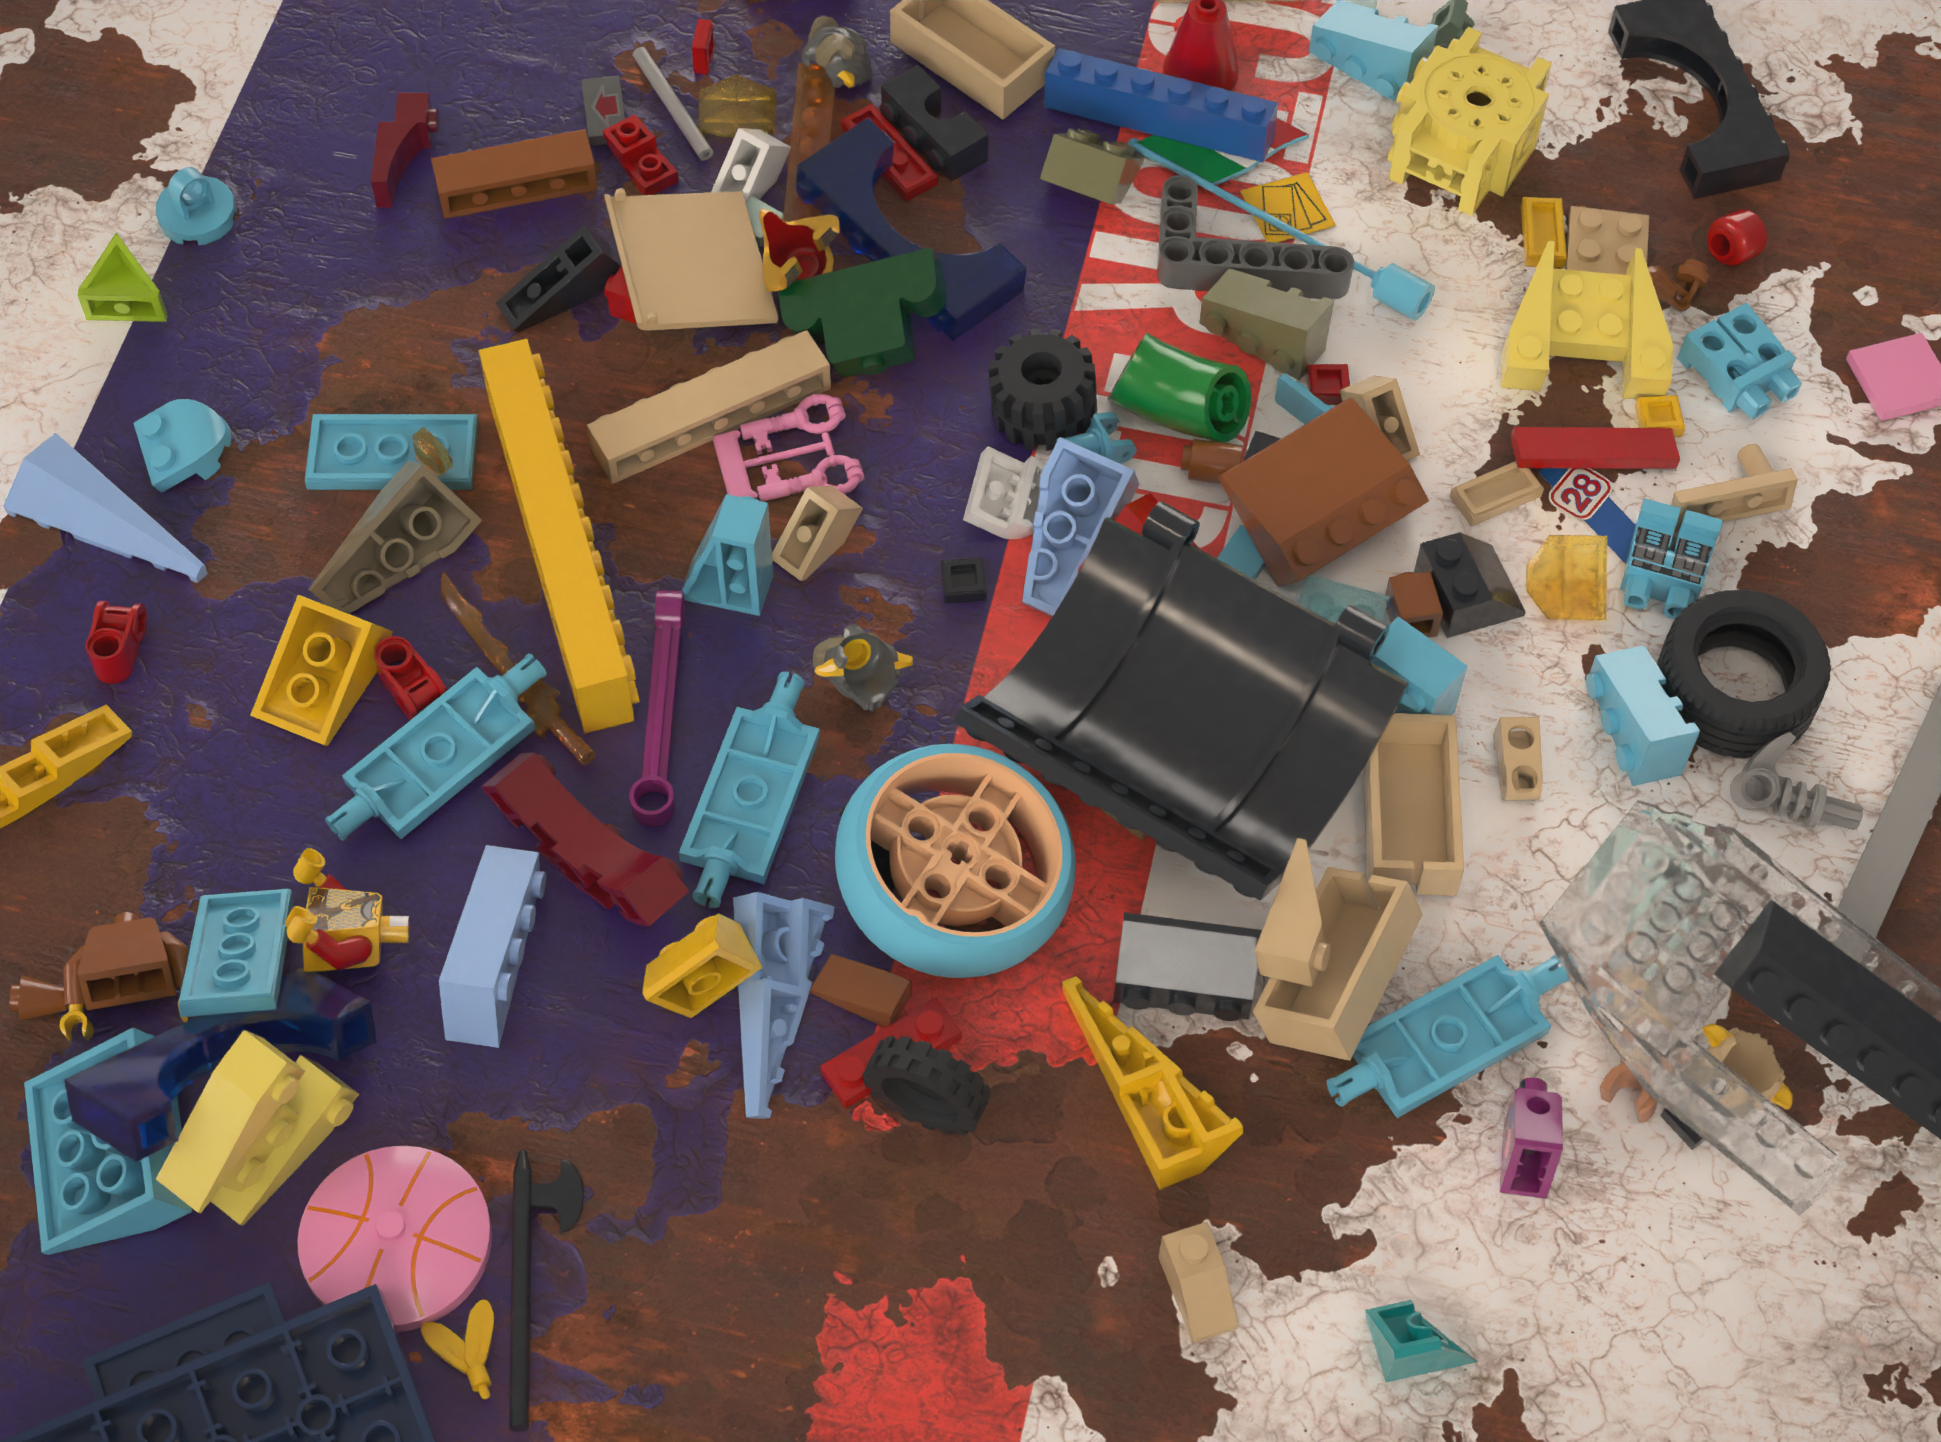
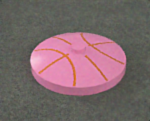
M392 1146L372 1150L352 1158L335 1169L311 1196L301 1218L298 1232L300 1266L312 1293L319 1303L324 1306L377 1284L383 1293L397 1332L421 1328L422 1324L435 1322L457 1308L480 1281L488 1263L492 1246V1225L488 1207L480 1188L471 1175L455 1161L440 1153L412 1146Z

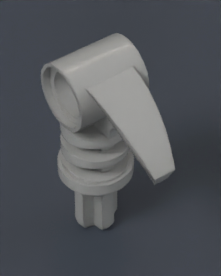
M1791 732L1774 738L1757 750L1748 760L1742 772L1737 774L1730 784V795L1737 806L1747 810L1769 806L1773 808L1774 815L1781 816L1784 811H1787L1788 818L1794 821L1801 815L1803 823L1807 827L1814 828L1819 821L1855 830L1859 827L1863 818V807L1860 804L1827 796L1826 786L1815 784L1809 791L1805 782L1800 781L1796 786H1792L1791 778L1782 777L1777 774L1775 770L1776 763L1796 738ZM1751 777L1757 778L1764 788L1763 795L1758 801L1752 800L1746 793V783Z

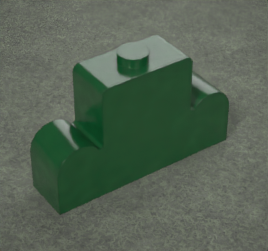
M932 247L793 281L786 289L778 291L784 324L794 335L807 330L816 344L825 340L828 362L843 378L862 373L875 375L884 372L887 367L914 361L916 351L910 317L911 313L914 312L921 317H931L943 309L947 300L942 262Z

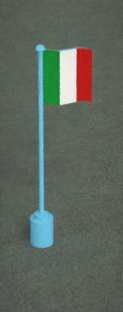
M1277 118L1275 138L1265 160L1287 146L1309 139V134ZM1156 135L1140 141L1132 138L1127 142L1128 145L1136 148V152L1179 175L1190 177L1197 185L1304 243L1327 246L1216 186L1248 172L1261 162ZM1354 260L1353 269L1372 279L1370 287L1374 289V299L1415 321L1424 314L1433 298L1435 285L1394 263L1389 264L1386 268L1380 267L1375 272Z

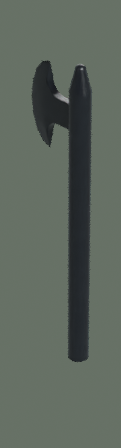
M523 1149L518 1152L513 1170L509 1429L518 1432L529 1429L532 1208H549L554 1210L559 1215L560 1233L569 1231L577 1223L584 1201L582 1179L577 1168L570 1161L561 1159L560 1175L554 1182L532 1183L531 1165L527 1151Z

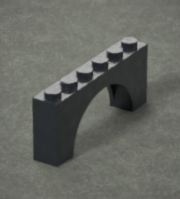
M1640 0L1616 5L1608 34L1621 59L1649 58L1674 65L1698 80L1715 102L1719 113L1720 126L1706 138L1687 145L1680 167V172L1694 199L1779 181L1785 165L1789 161L1788 145L1779 137L1771 114L1766 112L1761 104L1757 88L1749 82L1741 59L1735 56L1729 45L1727 33L1720 28L1714 17L1711 4L1705 0Z

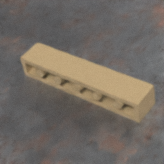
M807 330L794 336H787L778 343L759 351L749 352L742 358L727 365L712 368L706 374L685 383H677L664 392L650 398L640 399L629 407L599 417L594 422L587 424L590 449L611 484H614L713 440L715 435L740 429V424L763 419L801 402L812 394H820L831 389L830 364Z

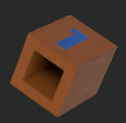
M1404 572L1397 576L1389 577L1384 603L1390 623L1397 617H1400L1426 637H1436L1439 632L1443 611L1431 572Z

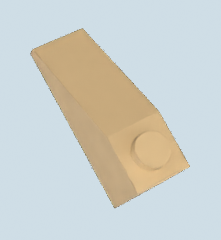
M1297 838L1255 948V954L1260 975L1313 987L1318 971H1325L1327 968L1331 947L1330 944L1325 943L1307 842L1304 839Z

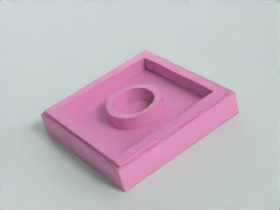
M1923 333L1849 351L1846 361L1880 421L1941 406V364Z

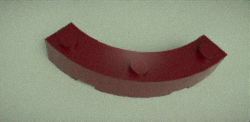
M535 752L521 753L481 786L515 828H519L524 824L541 842L535 849L576 887L609 910L615 904L621 908L619 912L624 919L639 925L651 926L689 892L681 881L684 875L675 862L668 857L664 858L663 856L647 853L624 840L620 832L610 823L602 824L556 779L555 768L543 755L539 754L537 756Z

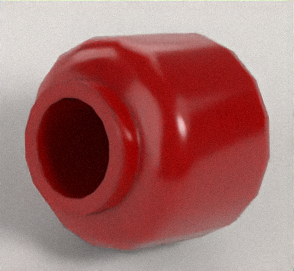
M1739 209L1716 219L1711 224L1707 234L1708 248L1720 263L1736 266L1757 257L1765 249L1767 230L1757 214L1750 210Z

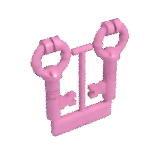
M812 394L802 400L793 412L740 424L741 432L734 430L715 435L713 443L727 494L737 497L749 496L755 499L759 495L760 501L764 502L800 493L801 491L805 492L807 487L833 486L827 483L825 471L829 467L837 465L844 466L848 482L833 487L844 495L854 490L864 479L860 461L848 456L834 455L829 433H827L836 428L840 421L846 417L841 399L833 398L826 394ZM826 404L830 420L819 424L809 422L807 409L812 405ZM798 428L809 433L822 434L823 442L743 461L738 443L740 435H742L743 440L753 438L757 455H760L763 449H767V453L773 452L770 440H768V434ZM826 449L829 457L819 462L810 474L802 475L798 478L781 480L778 476L777 464H772V469L767 470V466L761 467L766 484L757 486L758 493L751 489L746 468Z

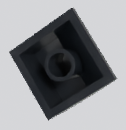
M1461 532L1420 544L1414 573L1431 572L1443 611L1440 626L1446 638L1525 616L1526 611L1491 544Z

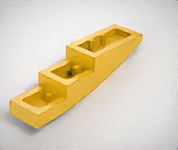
M106 704L32 739L31 752L0 766V829L58 795L98 766L132 737L131 729Z

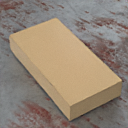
M1516 461L1453 487L1450 498L1472 527L1542 497L1544 488L1529 468H1517Z

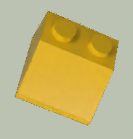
M718 913L715 916H710L700 921L696 925L695 930L682 940L665 946L660 951L659 956L646 965L642 993L649 1002L688 1018H693L763 967L740 923Z

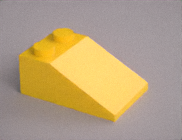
M298 595L250 716L328 746L377 673L374 659L376 645L382 639L392 636L393 631Z

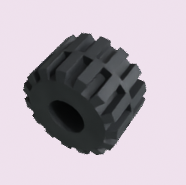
M1040 329L1029 330L1030 336L1022 338L1018 333L1009 338L1010 346L1000 345L995 351V361H990L988 380L992 416H994L995 425L999 432L1006 431V439L1013 444L1022 440L1024 441L1025 449L1035 451L1037 445H1046V451H1051L1054 449L1055 443H1057L1056 440L1059 437L1075 436L1077 432L1083 434L1090 427L1091 419L1097 413L1095 364L1092 362V354L1087 347L1081 348L1080 340L1073 335L1064 339L1060 330L1051 329L1049 334H1040Z

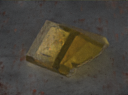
M736 74L700 90L698 129L703 136L709 133L721 137H735L738 128L757 129L769 135H774L776 128L775 89Z
M1549 535L1526 566V592L1547 620H1606L1607 536Z

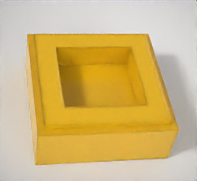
M1677 395L1637 397L1635 410L1640 428H1672L1674 437L1683 436L1685 424Z

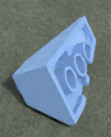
M1059 437L1040 477V494L1037 512H1035L1034 534L1028 558L1022 598L1023 604L1053 617L1077 577L1078 568L1087 558L1104 519L1109 517L1115 520L1124 506L1132 501L1140 485L1135 470Z

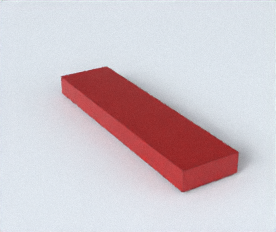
M1514 427L1510 435L1517 468L1677 469L1681 460L1672 428Z

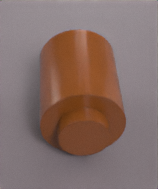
M1194 438L1193 446L1184 445L1181 470L1189 471V480L1221 484L1217 476L1241 463L1243 445Z

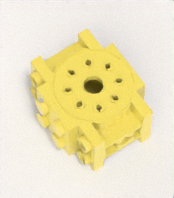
M1467 27L1459 40L1454 38L1451 41L1448 49L1437 45L1428 59L1422 57L1416 67L1412 82H1405L1401 87L1396 99V104L1400 105V109L1395 115L1391 126L1394 141L1387 160L1392 163L1389 174L1390 180L1403 185L1408 176L1412 174L1461 196L1458 210L1472 216L1488 191L1502 197L1504 196L1536 148L1549 93H1546L1545 89L1552 62L1537 57L1529 69L1479 47L1482 32Z

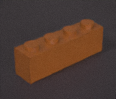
M585 129L431 158L444 219L598 190L595 164Z

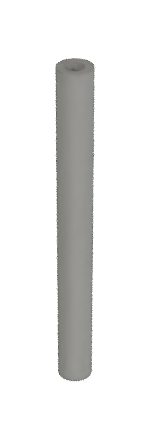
M645 47L635 49L633 52L634 59L697 156L702 161L708 160L713 155V150Z

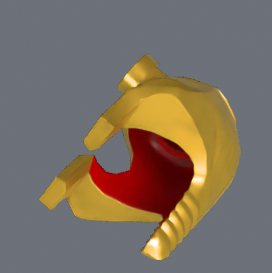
M761 209L759 211L764 238L763 279L766 291L784 290L793 281L832 272L834 259L828 244L839 233L838 217L824 215L785 222L770 210Z

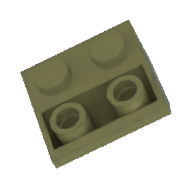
M1068 128L1067 133L1054 134L1040 179L1111 205L1120 204L1142 167L1144 157L1135 155L1136 148L1119 141H1114L1113 143L1104 141V143L1099 142L1100 135L1081 128H1078V130Z

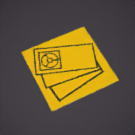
M1308 172L1240 190L1245 202L1306 235L1336 226ZM1253 215L1266 242L1278 243L1295 238Z

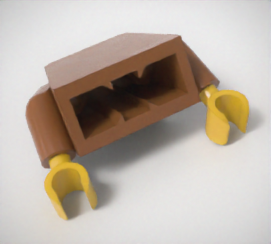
M131 912L118 914L114 917L112 924L91 928L88 931L85 945L81 946L71 956L63 969L64 1005L69 1006V1012L61 1018L60 1029L69 1041H72V1028L78 1023H83L82 1034L86 1040L92 1038L94 1026L83 1014V1005L86 1006L88 1011L176 995V989H182L189 955L188 947L170 932H159L156 919L151 917L139 919L136 914ZM181 1017L185 1023H188L187 1017Z

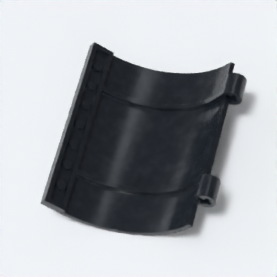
M1162 501L1158 502L1149 513L1142 529L1143 536L1107 517L1104 519L1091 550L1069 591L1031 648L1011 672L984 697L978 695L960 706L953 722L966 729V732L972 738L979 741H987L999 748L1010 760L1024 763L1040 772L1046 781L1055 785H1062L1076 793L1087 805L1100 807L1117 817V820L1123 826L1139 830L1155 839L1157 845L1170 852H1177L1191 860L1200 871L1216 875L1232 884L1238 893L1261 901L1280 884L1297 838L1306 840L1309 851L1328 825L1367 764L1409 685L1408 682L1371 663V660L1383 645L1390 627L1352 605H1348L1335 624L1192 545L1198 533L1200 522Z

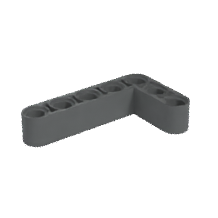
M1174 175L1164 182L1160 209L1157 279L1165 287L1209 291L1230 268L1270 280L1271 287L1288 292L1291 287L1303 291L1302 297L1322 299L1326 297L1334 300L1340 299L1348 293L1354 266V258L1348 250L1336 246L1196 237L1197 184L1193 179L1184 175Z

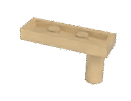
M1754 443L1748 444L1741 448L1737 454V458L1748 477L1674 492L1671 506L1681 508L1674 532L1679 531L1686 510L1727 522L1791 509L1798 479L1792 468L1774 471L1760 446Z

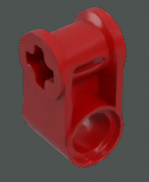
M99 600L97 602L85 648L94 672L100 681L107 684H117L126 680L131 675L140 642L143 640L146 632L147 612L144 604L135 603L132 607L111 606L108 601Z
M389 636L382 639L376 645L374 659L379 679L409 720L413 719L420 711L428 707L447 691L439 675L432 667L425 663L405 638ZM395 661L403 662L397 666H389L390 663Z

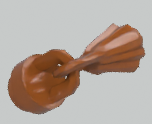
M1687 259L1685 264L1679 266L1675 278L1680 284L1674 282L1660 264L1648 267L1658 299L1667 302L1678 311H1686L1690 308L1691 299L1696 290L1705 288L1709 279V274L1707 273L1708 266L1694 259ZM1685 286L1691 287L1689 292L1684 289Z

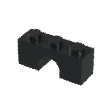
M919 65L881 85V113L904 134L905 139L913 148L917 147L927 157L934 170L941 171L952 182L988 161V134L965 111L950 119L935 118L941 114V87Z

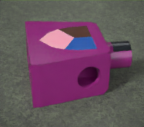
M1525 1078L1519 1083V1088L1513 1091L1504 1122L1500 1193L1543 1199L1548 1197L1563 1151L1562 1096L1555 1092H1548L1547 1083L1540 1078ZM1525 1149L1536 1151L1533 1154L1525 1155Z

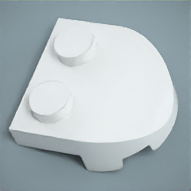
M987 446L980 455L963 520L1005 539H1022L1034 534L1033 524L1039 501L1040 477L1045 464L1032 455L1023 463Z

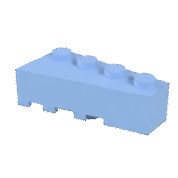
M490 845L485 846L439 979L445 1040L499 1048L519 967L524 956L527 935L534 926L537 898L542 899L545 892L546 872L540 871L539 852Z

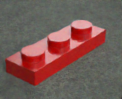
M936 997L822 1064L820 1072L846 1109L871 1094V1088L865 1086L863 1082L865 1077L862 1076L881 1039L885 1040L889 1036H894L896 1039H899L900 1036L910 1037L917 1043L919 1040L932 1044V1048L940 1051L941 1048L945 1050L960 1041L962 1032Z

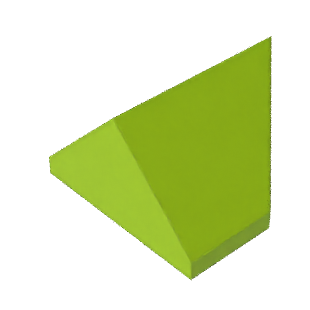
M116 232L78 289L77 296L86 320L167 322L168 315L159 289Z

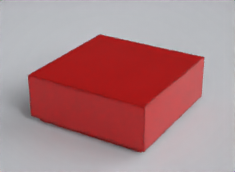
M698 19L692 43L693 68L695 74L707 75L710 71L715 50L714 28L711 20Z
M1308 364L1306 376L1310 393L1326 405H1338L1343 402L1339 390L1350 386L1348 364Z

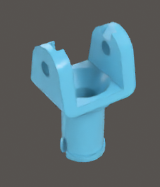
M1113 412L1094 414L1086 433L1063 438L1120 464L1129 461L1137 452V448L1132 440L1112 441L1109 437L1110 434L1118 429L1117 423L1120 422L1117 415Z

